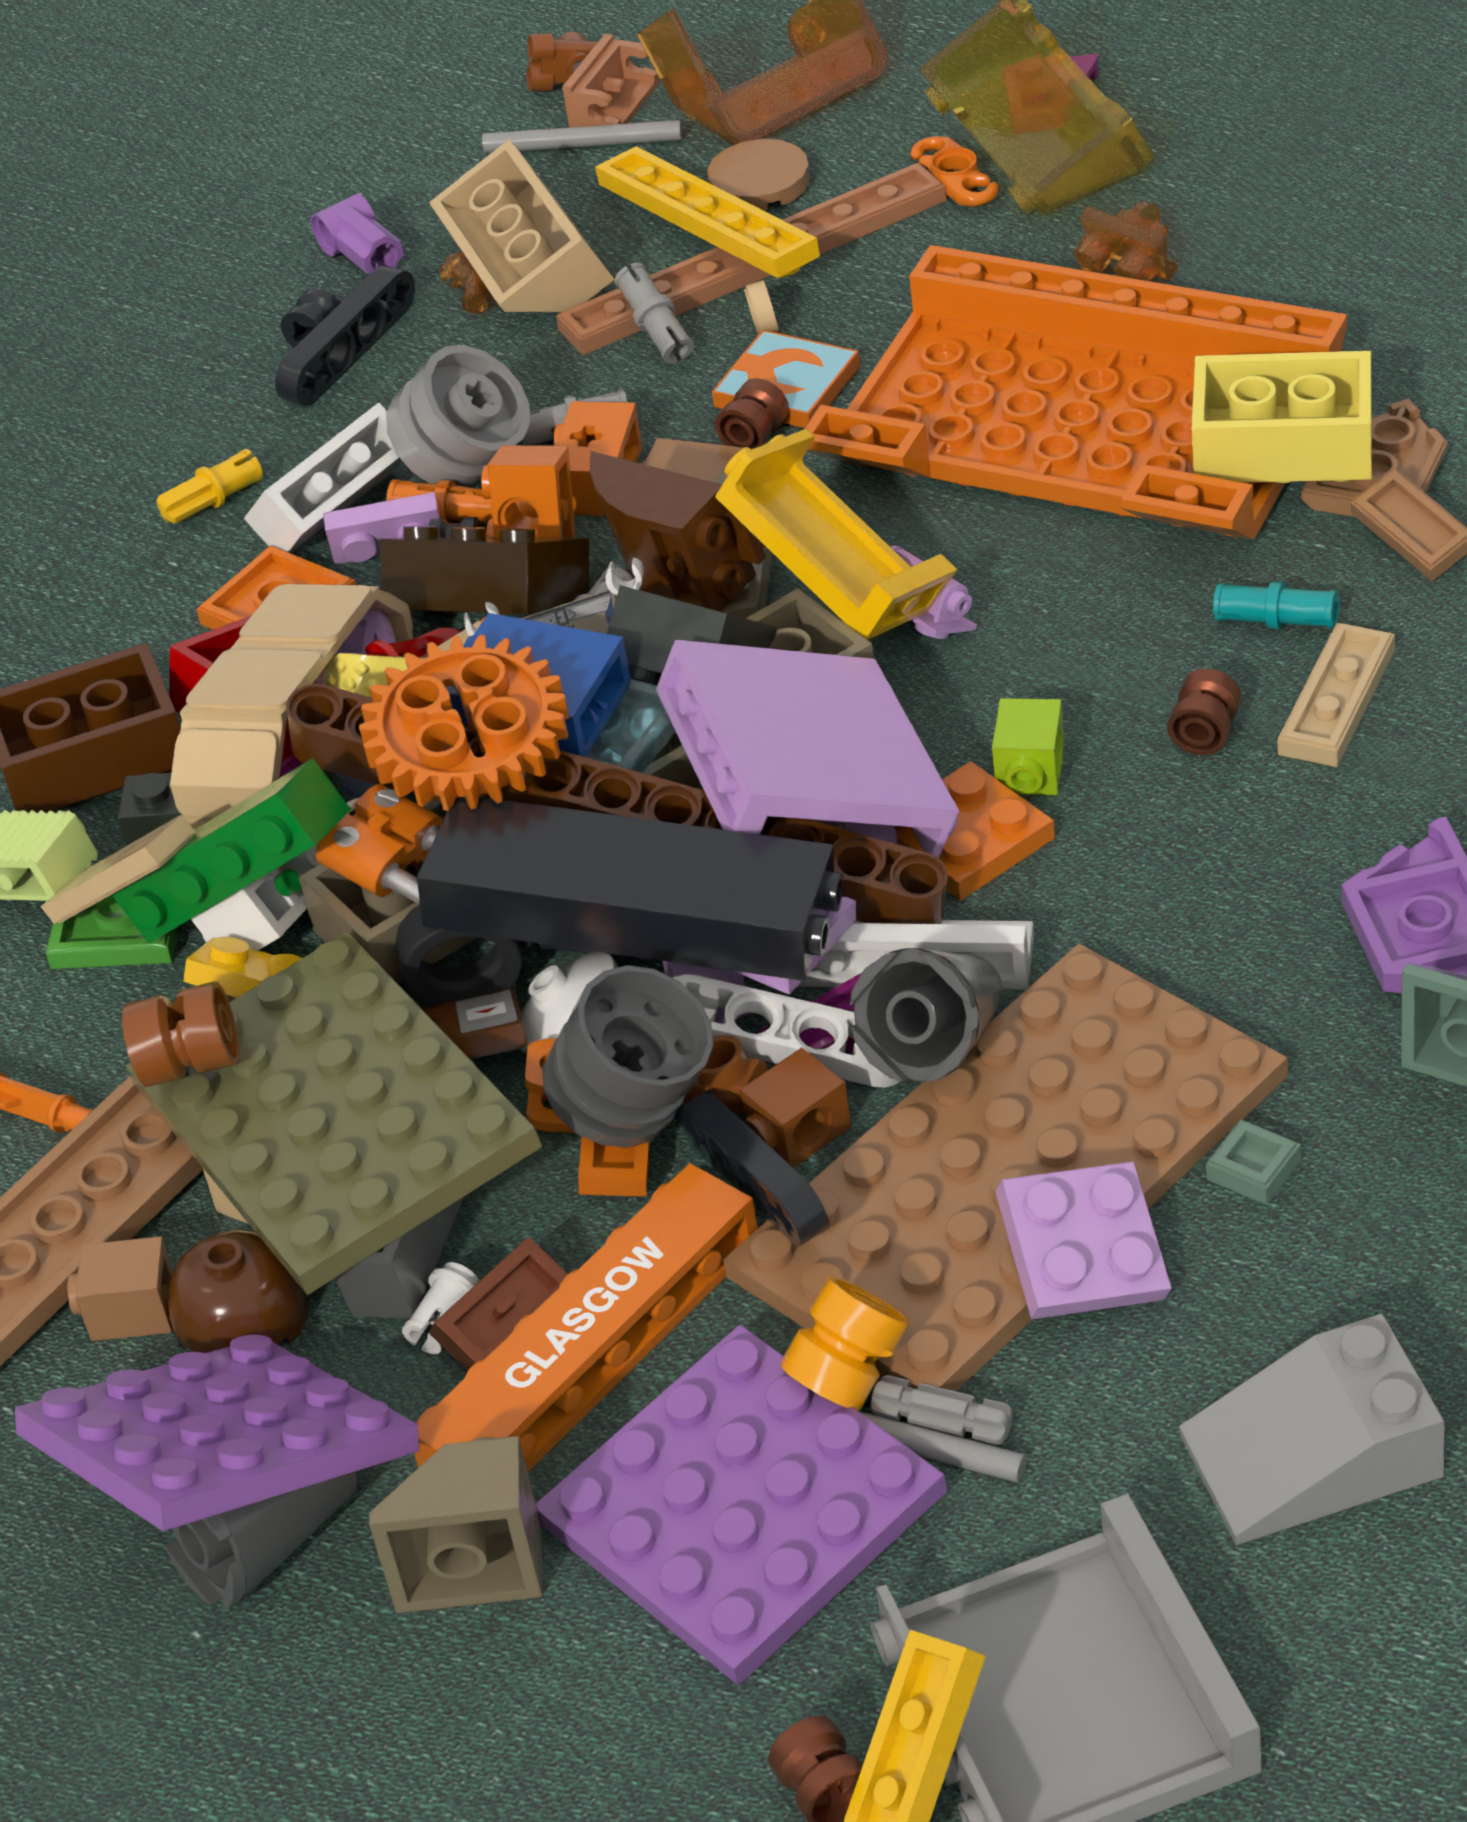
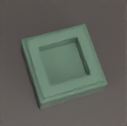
M1240 1119L1206 1163L1207 1180L1268 1205L1300 1163L1301 1144Z

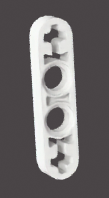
M683 974L673 977L699 999L711 1021L713 1037L723 1035L735 1037L740 1041L747 1057L778 1064L802 1047L843 1080L883 1088L900 1082L899 1080L889 1078L872 1066L856 1043H854L852 1055L845 1053L848 1036L854 1039L851 1026L856 1025L854 1012L699 975ZM718 1007L725 1008L723 1024L714 1022ZM744 1013H758L769 1021L771 1027L762 1033H747L736 1025L735 1019ZM821 1028L833 1036L835 1043L825 1049H814L804 1044L799 1034L805 1029Z

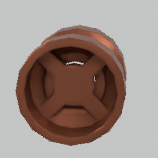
M760 378L749 379L735 393L733 401L728 403L717 415L715 421L716 433L727 446L749 447L752 450L765 445L769 441L772 432L777 430L786 420L790 411L788 400L784 393L768 380Z
M1204 668L1194 670L1188 674L1178 693V703L1175 704L1167 722V733L1172 742L1180 749L1196 755L1215 754L1223 749L1231 731V721L1237 714L1242 700L1241 690L1237 682L1229 675L1214 669Z
M816 1715L793 1724L777 1738L768 1755L769 1767L780 1783L786 1788L795 1789L796 1806L807 1822H843L863 1766V1762L858 1757L847 1755L845 1752L847 1748L845 1737L836 1724L827 1716Z

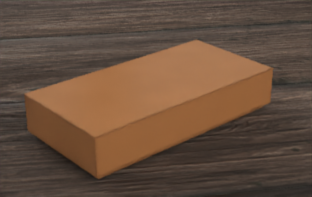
M1395 467L1350 502L1352 514L1430 581H1434L1467 554V527Z

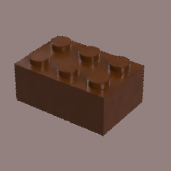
M147 642L0 689V768L15 811L24 810L30 813L33 810L38 814L42 810L47 814L50 810L54 811L55 809L94 796L105 795L113 790L124 787L126 776L145 775L148 773L160 774L172 771L175 743L181 729L176 711Z

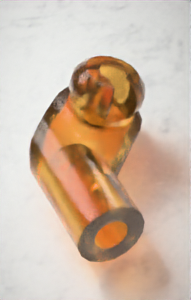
M454 252L448 255L445 263L439 269L441 280L445 283L451 277V288H459L464 285L462 306L467 312L471 314L484 312L488 306L490 291L463 252Z

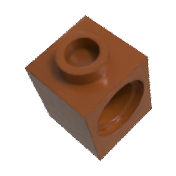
M802 1047L740 1089L745 1117L743 1122L793 1168L851 1128L845 1081Z

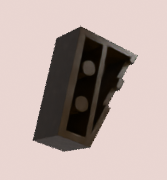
M403 526V537L380 539L381 591L388 592L407 603L409 610L488 613L485 602H490L498 608L501 614L528 615L572 602L579 595L590 591L589 538L535 537V529L522 528L500 529V537H486L485 527L451 528V536H438V526Z

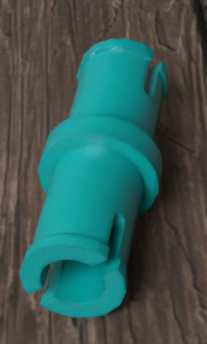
M1271 581L1269 587L1218 583L1213 598V615H1215V621L1266 623L1268 629L1281 630L1284 624L1322 626L1334 629L1339 618L1340 597L1338 596V590L1287 588L1284 582Z

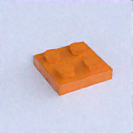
M972 761L942 779L952 799L955 801L959 813L956 828L948 836L939 859L945 864L948 872L946 891L958 900H963L1055 839L1053 819ZM895 826L898 838L897 844L923 851L911 827Z

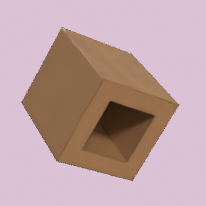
M162 1236L81 1245L78 1273L70 1274L68 1277V1300L72 1314L82 1315L91 1341L172 1333L168 1308V1284L174 1271Z

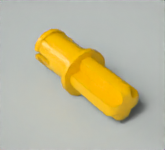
M243 449L238 454L211 468L202 466L196 469L195 477L159 495L156 504L161 516L166 522L178 523L210 505L214 508L223 506L225 498L262 480L263 471L258 459L253 457L251 460L246 461V459L252 457V452L248 449Z

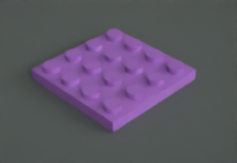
M742 1325L737 1326L536 1503L541 1526L738 1686L947 1492L945 1476L942 1472L855 1408L851 1407L848 1409L840 1406L793 1379L780 1366L784 1356Z
M263 1335L240 1336L233 1339L229 1347L208 1353H180L172 1356L168 1361L169 1364L145 1371L134 1369L116 1371L106 1377V1382L85 1388L64 1387L52 1389L42 1395V1400L15 1407L16 1434L161 1531L419 1452L418 1424L388 1408V1405L384 1402L370 1398L349 1386L345 1380L333 1377L310 1364L308 1359L296 1356L273 1343L271 1338Z

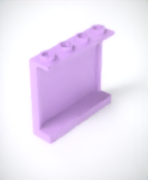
M685 640L674 641L656 691L723 830L760 835L767 816L905 826L912 828L924 852L939 858L948 836L956 828L959 810L876 659Z

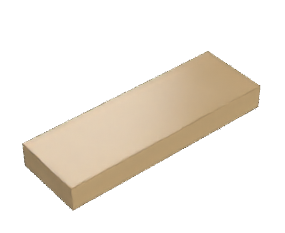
M1336 623L1278 737V755L1338 768L1395 651V634Z
M181 814L77 874L46 901L41 908L54 924L56 922L62 923L160 868L193 838L195 830Z

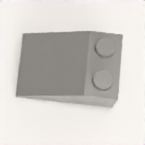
M1383 1314L1312 1336L1179 1426V1435L1235 1545L1444 1477L1445 1421Z

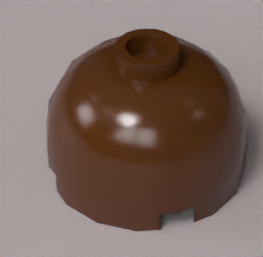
M232 1230L215 1233L195 1243L180 1258L168 1284L169 1317L175 1337L181 1347L183 1344L184 1347L192 1352L208 1353L230 1346V1342L233 1339L245 1335L267 1336L277 1345L287 1336L290 1345L300 1335L309 1315L307 1294L256 1232Z

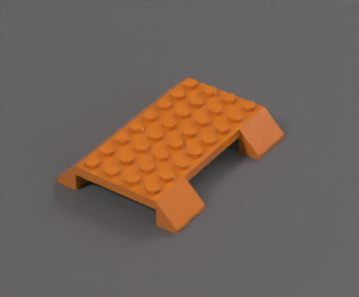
M930 245L909 275L912 314L847 409L826 405L819 406L804 428L808 429L815 436L813 443L807 451L828 459L849 462L859 466H870L901 472L911 476L933 478L964 486H975L1006 492L1016 496H1027L1058 502L1068 506L1085 507L1121 516H1132L1169 523L1174 526L1190 527L1221 533L1231 537L1254 540L1285 483H1242L1194 474L1191 428L1195 356L1341 352L1347 328V314Z

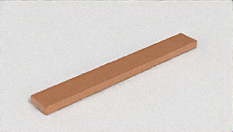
M915 163L782 220L817 237L819 252L823 254L947 201L946 187L920 163ZM715 247L649 276L659 292L670 297L675 306L674 315L677 316L771 275L719 247ZM619 289L556 315L558 330L582 355L641 331L633 320L635 319L633 317L634 310Z

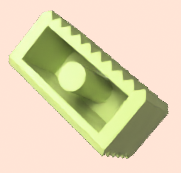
M4 810L0 813V900L48 901L77 874L91 867V861H97L98 852L88 837L83 823L75 814L69 810L67 812L59 810L56 814L51 810L47 814L42 810L38 814L33 810L30 813L24 810H13L11 813Z

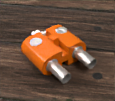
M375 784L360 798L353 799L347 803L351 808L349 812L355 809V814L351 816L347 813L318 842L315 855L316 860L379 897H385L394 890L420 904L417 878L406 872V866L410 864L417 868L426 859L444 819L428 809L418 806L417 803L406 797H397L394 790L382 784Z

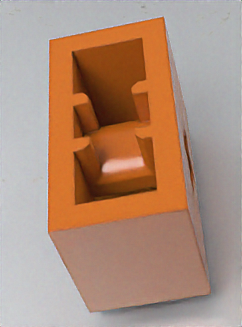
M571 401L563 424L558 423L556 425L554 446H568L574 515L606 516L589 470L591 451L638 463L643 445L636 403Z

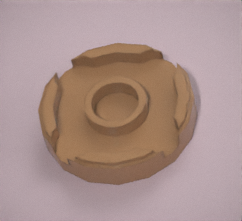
M776 139L750 140L728 147L712 159L707 169L710 184L763 211L768 210V203L779 200L781 201V206L792 203L806 191L810 182L806 153L797 145Z

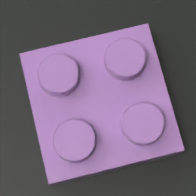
M1134 1162L1001 1180L995 1193L1031 1320L1165 1300L1172 1288Z

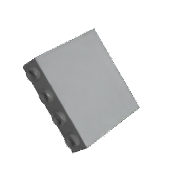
M1128 1493L1100 1504L1102 1533L900 1609L887 1584L876 1588L880 1619L872 1622L870 1625L876 1647L886 1666L899 1662L909 1630L968 1648L986 1656L943 1781L945 1787L956 1783L961 1792L964 1802L958 1803V1810L962 1822H1135L1262 1772L1260 1727Z

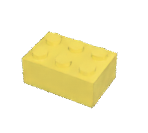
M1371 351L1195 356L1191 428L1194 474L1242 483L1372 480Z

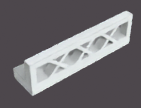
M855 920L807 974L805 981H801L797 987H837L862 973L866 967L889 952L904 948H917L983 958L997 970L1002 981L1003 990H1027L1034 941L1033 921L943 920L941 924H879Z

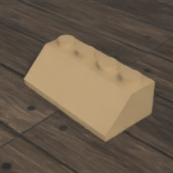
M510 139L429 202L504 312H563L594 299L603 288L615 280L543 180Z

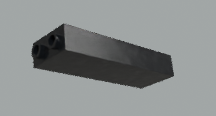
M457 797L453 806L447 811L417 876L423 927L805 981L813 956H823L825 953L829 935V918L827 915L829 911H839L843 897L844 875L843 873L834 872V848L832 844L507 800L496 803L492 798L479 797L476 809H470L465 797Z

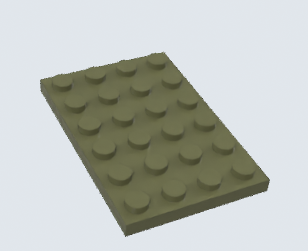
M348 932L320 945L314 952L281 972L267 977L256 987L229 1002L234 1015L240 1044V1060L237 1065L206 1073H198L190 1066L187 1067L183 1079L152 1087H144L140 1083L131 1062L125 1065L134 1085L307 1295L542 1148L534 1126Z

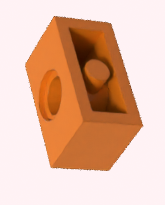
M501 445L490 462L483 467L482 494L484 499H491L492 519L488 521L486 537H500V529L522 528L535 529V537L576 538L568 446ZM523 501L532 505L537 511L538 517L531 518L525 516L518 509L516 502Z

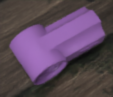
M358 193L311 215V227L322 250L331 257L339 253L344 254L366 274H371L381 265L396 268L399 260L404 256L401 241L377 222L371 206Z

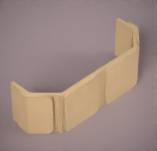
M283 584L275 587L241 628L239 639L231 649L224 651L186 697L187 704L180 711L182 719L181 731L175 743L170 787L176 808L194 830L279 779L287 721L286 706L288 698L295 690L302 686L313 684L368 610H380L390 619L396 642L414 639L412 634L413 623L407 603L388 592L379 590V586Z

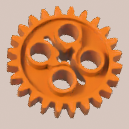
M479 635L473 646L464 648L459 636H454L451 641L450 650L443 652L433 642L427 643L429 657L421 660L411 653H406L404 655L407 665L406 670L401 671L387 667L384 672L388 686L371 685L369 688L373 703L362 704L361 710L365 722L359 725L369 767L376 768L379 782L382 785L393 782L397 797L402 798L414 790L418 806L421 807L430 802L435 795L440 796L443 810L446 811L450 810L457 797H465L470 809H476L479 795L488 793L496 803H500L503 799L502 787L509 784L518 791L523 792L526 790L523 777L526 772L543 777L546 774L543 758L558 759L560 750L557 740L567 739L568 737L565 720L569 718V712L559 675H551L547 659L534 662L532 649L528 646L513 655L510 639L507 638L499 642L494 649L487 647L485 635ZM452 686L456 689L467 723L471 731L477 736L479 749L482 755H484L483 757L474 756L467 741L461 718L452 707L450 695L446 687Z

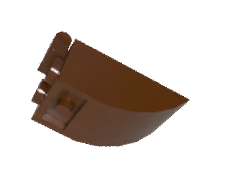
M591 451L590 474L627 571L634 579L635 576L632 570L633 558L639 559L644 566L640 590L722 612L755 577L756 572L752 563L760 565L766 558L763 550L765 545L715 498L722 484Z

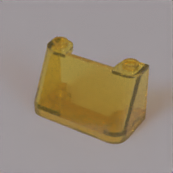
M1001 0L919 68V70L930 84V87L924 91L926 97L942 116L951 111L1008 177L1013 185L1007 191L1026 214L1035 209L1040 215H1044L1133 176L1153 162L1155 157L1132 118L1117 101L1114 103L1110 98L1107 99L1060 47L1052 32L1037 21L1030 3L1027 0Z

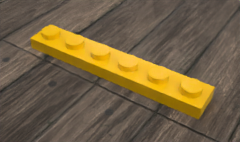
M637 146L595 166L600 186L776 278L793 275L800 270L801 266L820 257L817 237Z

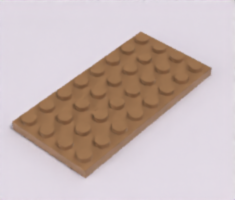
M1077 944L986 1026L970 1055L958 1069L939 1080L923 1081L809 1183L828 1215L830 1229L803 1245L796 1246L772 1222L767 1220L723 1259L726 1278L803 1328L814 1327L815 1321L809 1311L829 1276H835L853 1283L887 1302L910 1321L892 1356L877 1357L874 1364L880 1373V1378L889 1375L910 1380L911 1387L914 1389H918L919 1383L957 1392L1031 1321L995 1193L1001 1180L1134 1162L1146 1205L1149 1209L1237 1125L1240 1119L1243 1120L1288 1077V1057L1089 948Z

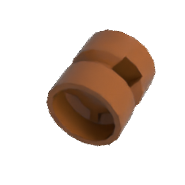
M218 981L181 989L178 991L175 1002H170L165 996L158 995L124 1004L122 1009L124 1040L133 1070L144 1087H152L183 1079L187 1067L190 1066L198 1073H206L239 1063L240 1044L234 1015L226 993Z

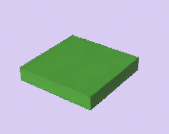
M110 895L60 924L58 922L53 923L46 956L51 969L172 963L180 926L148 943L113 896Z

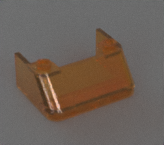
M808 0V4L799 8L791 15L787 25L788 37L797 55L724 93L714 75L706 69L675 8L663 14L637 34L675 107L732 145L761 139L880 76L888 62L886 46L862 0Z

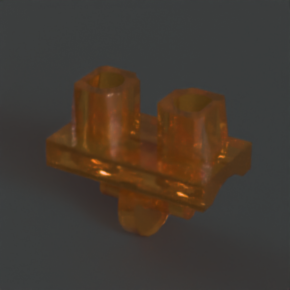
M1141 201L1131 211L1120 210L1117 217L1087 206L1079 217L1085 234L1074 250L1080 267L1086 271L1102 273L1112 258L1119 260L1114 267L1116 276L1151 281L1156 275L1170 280L1178 267L1176 262L1167 258L1166 236L1168 234V227L1160 223L1161 215L1158 206L1147 201Z

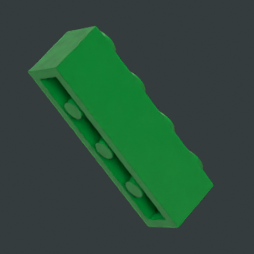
M312 758L197 828L193 838L160 868L111 895L146 941L151 943L314 847L351 808Z

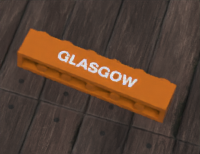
M691 1163L670 1182L662 1184L654 1192L650 1201L625 1225L616 1228L609 1235L605 1244L579 1269L571 1271L563 1279L559 1288L532 1314L524 1316L516 1324L512 1333L485 1359L477 1361L469 1369L465 1378L437 1405L428 1408L420 1416L416 1423L418 1424L419 1452L414 1453L418 1468L444 1444L468 1442L483 1437L503 1438L519 1436L525 1464L529 1472L726 1277L723 1259L758 1229L753 1198Z

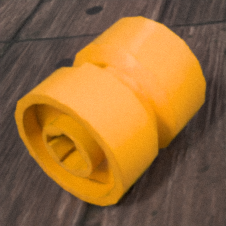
M829 1276L809 1311L815 1321L814 1327L798 1330L782 1358L780 1366L793 1379L818 1395L845 1408L853 1407L859 1411L862 1409L880 1377V1373L874 1364L877 1357L892 1356L910 1321L900 1311L872 1293L844 1279Z

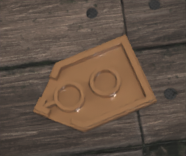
M1409 398L1388 405L1387 413L1372 418V480H1350L1345 482L1333 480L1306 481L1301 491V499L1312 510L1355 517L1352 514L1350 502L1394 467L1422 491L1427 493L1448 449V441L1437 429H1430L1420 418V410Z

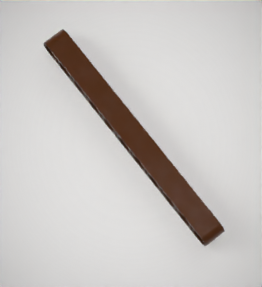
M323 684L305 685L295 690L288 698L286 706L293 754L302 763L313 758L323 770L372 784H381L376 768L369 767L359 725L365 722L361 710L362 704L373 703L372 698ZM462 723L474 756L483 757L484 755H482L479 749L476 734L471 731L468 724ZM561 750L558 759L543 758L546 774L543 777L527 772L523 775L526 786L525 791H518L509 784L501 788L502 800L723 830L704 790ZM393 782L383 784L387 788L394 789ZM413 790L409 794L415 795V791ZM488 793L479 795V797L491 798ZM435 795L431 799L432 801L442 803L440 796ZM767 816L760 835L833 845L834 872L843 873L844 875L843 897L856 901L857 921L879 924L942 923L948 872L945 864L938 857L924 851L809 819Z

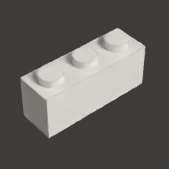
M377 403L266 489L244 519L268 546L272 545L286 552H293L325 526L323 513L347 509L399 466L402 460L396 454L387 434V411L380 403Z

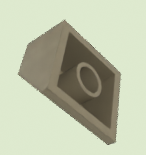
M519 1436L503 1438L483 1437L468 1442L444 1444L369 1512L370 1530L396 1613L542 1597L541 1523Z

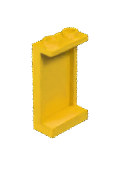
M808 429L786 437L782 434L777 435L767 444L752 450L749 447L740 450L726 465L724 473L727 475V478L715 498L845 624L866 640H869L929 612L958 569L942 554L912 567L907 564L804 465L803 457L815 439V436Z

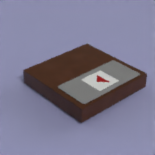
M514 987L421 1008L470 1060L525 1047L524 1045H527Z

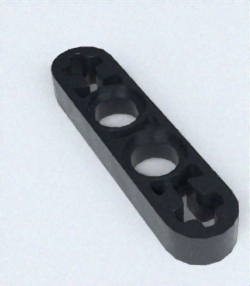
M381 265L376 268L284 357L278 367L275 378V388L278 396L283 400L303 406H310L315 403L407 312L412 304L415 293V281L412 274L406 270L387 265Z
M706 1090L680 1106L677 1110L680 1122L698 1152L736 1189L752 1197L754 1206L793 1244L801 1246L830 1229L828 1215L810 1184L712 1092Z

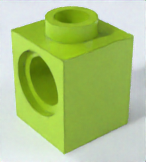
M1000 698L992 745L995 779L1016 794L1058 795L1065 749L1062 699Z

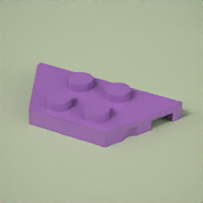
M1442 817L1428 824V837L1412 848L1407 849L1399 844L1383 855L1381 861L1376 866L1363 869L1341 884V903L1383 992L1402 993V971L1407 963L1433 966L1457 974L1467 975V856L1447 817Z

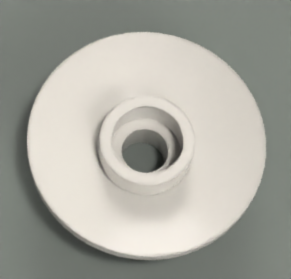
M593 952L581 956L560 968L553 965L541 971L529 986L528 992L531 997L521 1012L527 1045L519 1049L527 1054L530 1043L541 1039L558 1038L563 1025L568 1021L572 1009L585 986L603 971L619 968L617 962L608 953Z

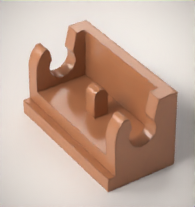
M604 34L562 86L569 127L629 123L660 84L658 71L647 67L639 68L630 59V56H635L639 59L646 58L650 53V49L641 43L614 39V35Z

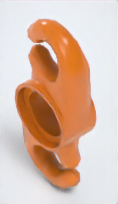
M943 136L927 137L913 145L910 153L911 158L919 160V163L925 169H928L932 175L941 181L946 187V195L958 205L969 207L981 206L993 201L997 197L999 185L995 182L990 183L989 176L980 172L977 167V157L970 149L963 148L950 137ZM927 151H938L934 155H923ZM987 186L985 190L980 192L971 191L975 187Z

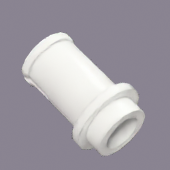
M448 1262L443 1268L435 1269L429 1276L428 1283L430 1289L410 1320L402 1328L404 1337L415 1346L429 1324L433 1325L440 1316L480 1281L478 1277L465 1266L454 1262ZM428 1333V1338L421 1351L439 1354L443 1347Z

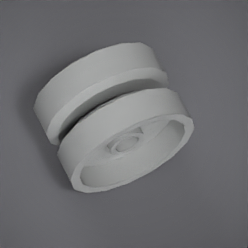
M466 345L445 346L431 355L418 369L415 377L408 381L393 397L386 412L387 434L394 450L414 474L428 483L437 484L439 480L445 479L453 480L456 486L470 488L481 482L483 467L490 462L501 445H518L524 439L531 423L529 401L517 378L505 364L487 352Z

